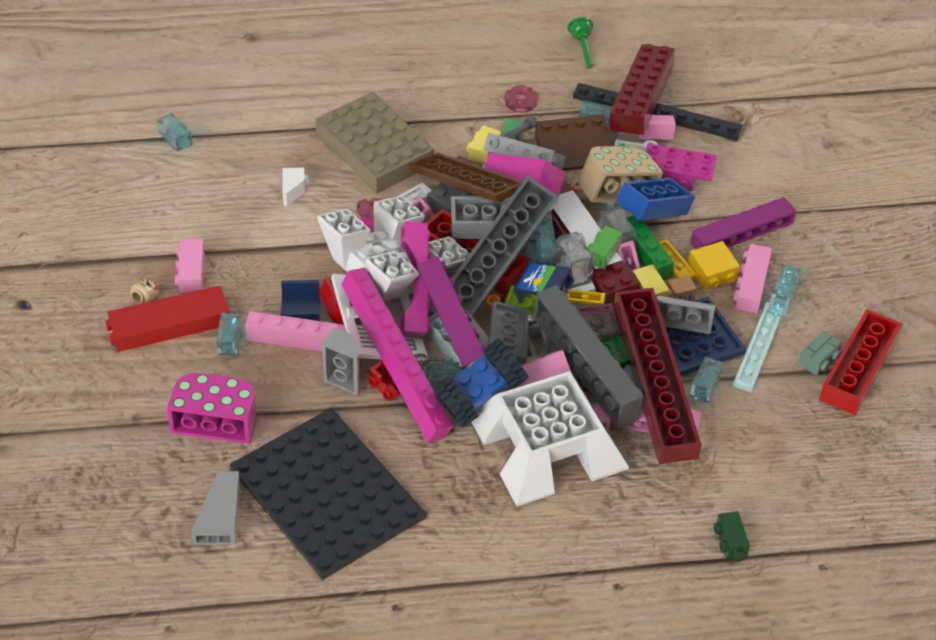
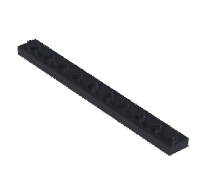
M578 83L573 93V98L612 108L619 93ZM659 103L653 115L674 116L675 124L678 126L738 141L742 130L741 124Z

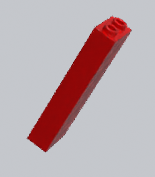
M220 285L107 311L108 319L105 320L107 331L112 332L109 334L111 345L116 346L117 352L231 325L230 312Z

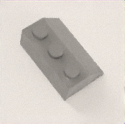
M657 296L665 327L705 334L711 333L715 311L714 304Z
M333 327L322 342L323 380L328 384L358 396L360 394L359 355L351 334Z

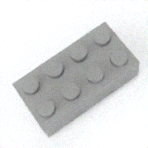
M451 196L452 238L481 239L512 196L505 198L500 203L484 199L481 196Z

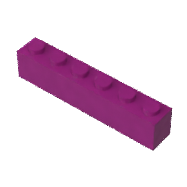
M785 197L693 230L690 244L694 249H698L723 241L727 248L793 224L796 210Z
M436 256L417 264V269L460 363L465 370L472 362H475L484 355L482 350L485 346L484 344L480 345L477 340L480 338L476 327L472 328L469 323L472 319L469 312L464 311L461 306L464 305L461 295H456L454 291L456 285L453 278H448L446 274L448 268L445 261H440L439 257Z

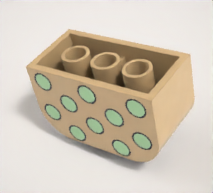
M598 146L591 149L578 178V185L591 202H617V197L624 182L660 179L663 172L654 160L641 149L630 146Z

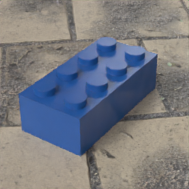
M672 178L624 182L616 201L622 205L624 210L632 213L635 219L644 221L687 215L695 196Z

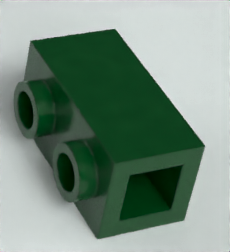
M739 512L718 514L717 521L714 523V532L720 539V551L725 554L726 560L747 558L750 544Z

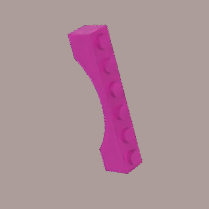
M405 221L400 227V246L406 252L411 265L418 271L417 264L428 260L430 257V248H428L430 230H428V223ZM419 274L414 279L415 286L411 303L400 317V331L403 337L423 338L430 330V321H427V314L430 312L429 294Z

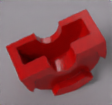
M382 359L370 368L368 382L382 393L384 399L390 401L401 394Z

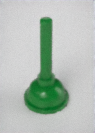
M578 17L569 22L567 30L574 38L581 42L586 67L592 68L593 64L587 39L593 29V22L588 17Z

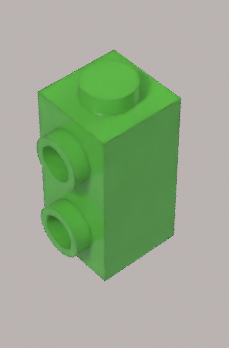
M605 225L602 231L596 234L593 244L590 243L587 247V262L605 269L621 246L622 232Z

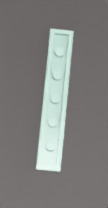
M766 302L734 380L733 387L752 392L784 313V307Z

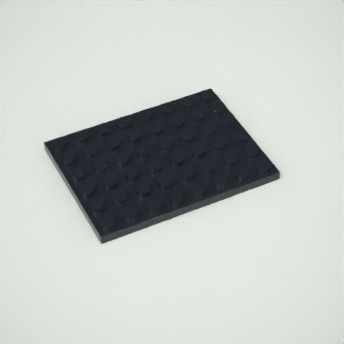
M332 408L229 464L231 471H239L240 482L322 581L426 518V512Z

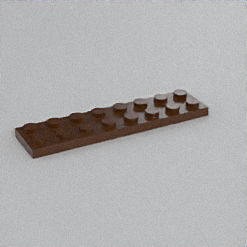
M435 153L410 164L412 172L481 196L484 199L492 200L495 203L503 202L505 198L513 196L523 182L441 153Z

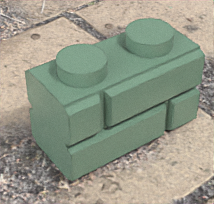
M822 332L800 353L799 365L804 369H808L815 376L821 371L825 372L833 360L837 361L842 353L840 351L842 342L835 337L832 338L827 332Z

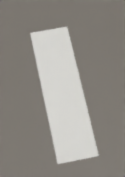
M573 190L560 194L554 210L588 257V254H586L587 247L590 243L593 244L596 234L599 231L601 232V229ZM617 252L608 265L622 260Z

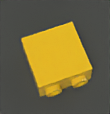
M723 241L690 251L688 264L697 273V280L704 290L738 280L740 265Z

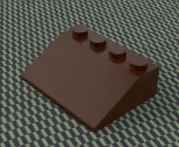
M604 114L538 121V124L535 126L537 146L554 150L555 153L566 156L562 171L583 169L592 148L611 146L608 125Z

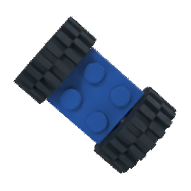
M499 338L482 350L484 353L482 357L453 379L447 376L432 388L462 428L479 416L475 409L479 408L507 385L510 389H515L529 378L517 358Z

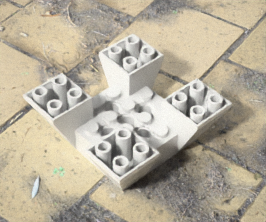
M397 196L374 202V232L370 233V228L347 208L318 215L317 219L332 258L345 271L348 272L349 270L365 267L383 301L414 293V279L418 277L419 272L411 265L406 252L400 246V227L405 221L422 223L425 215L407 201L405 197ZM450 236L428 242V248H430L429 259L438 256L440 261L444 260L448 268L446 272L448 278L457 272L469 255L468 251L462 248Z
M570 371L496 394L479 408L475 409L479 416L472 421V424L483 445L510 437L516 447L501 471L500 476L517 507L555 494L551 462L577 455L591 481L629 469L613 439L592 409L591 402L579 382Z

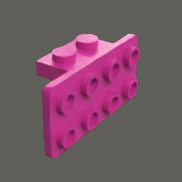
M647 144L645 152L662 170L661 178H672L688 191L693 189L694 178L706 181L713 179L716 155L657 144Z

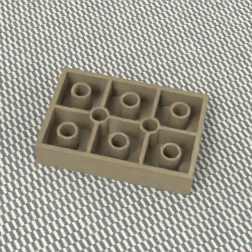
M374 92L368 93L316 118V134L376 193L417 174L410 170V164L434 154V148Z

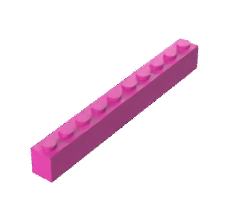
M365 267L349 270L341 285L427 443L445 439L453 425Z

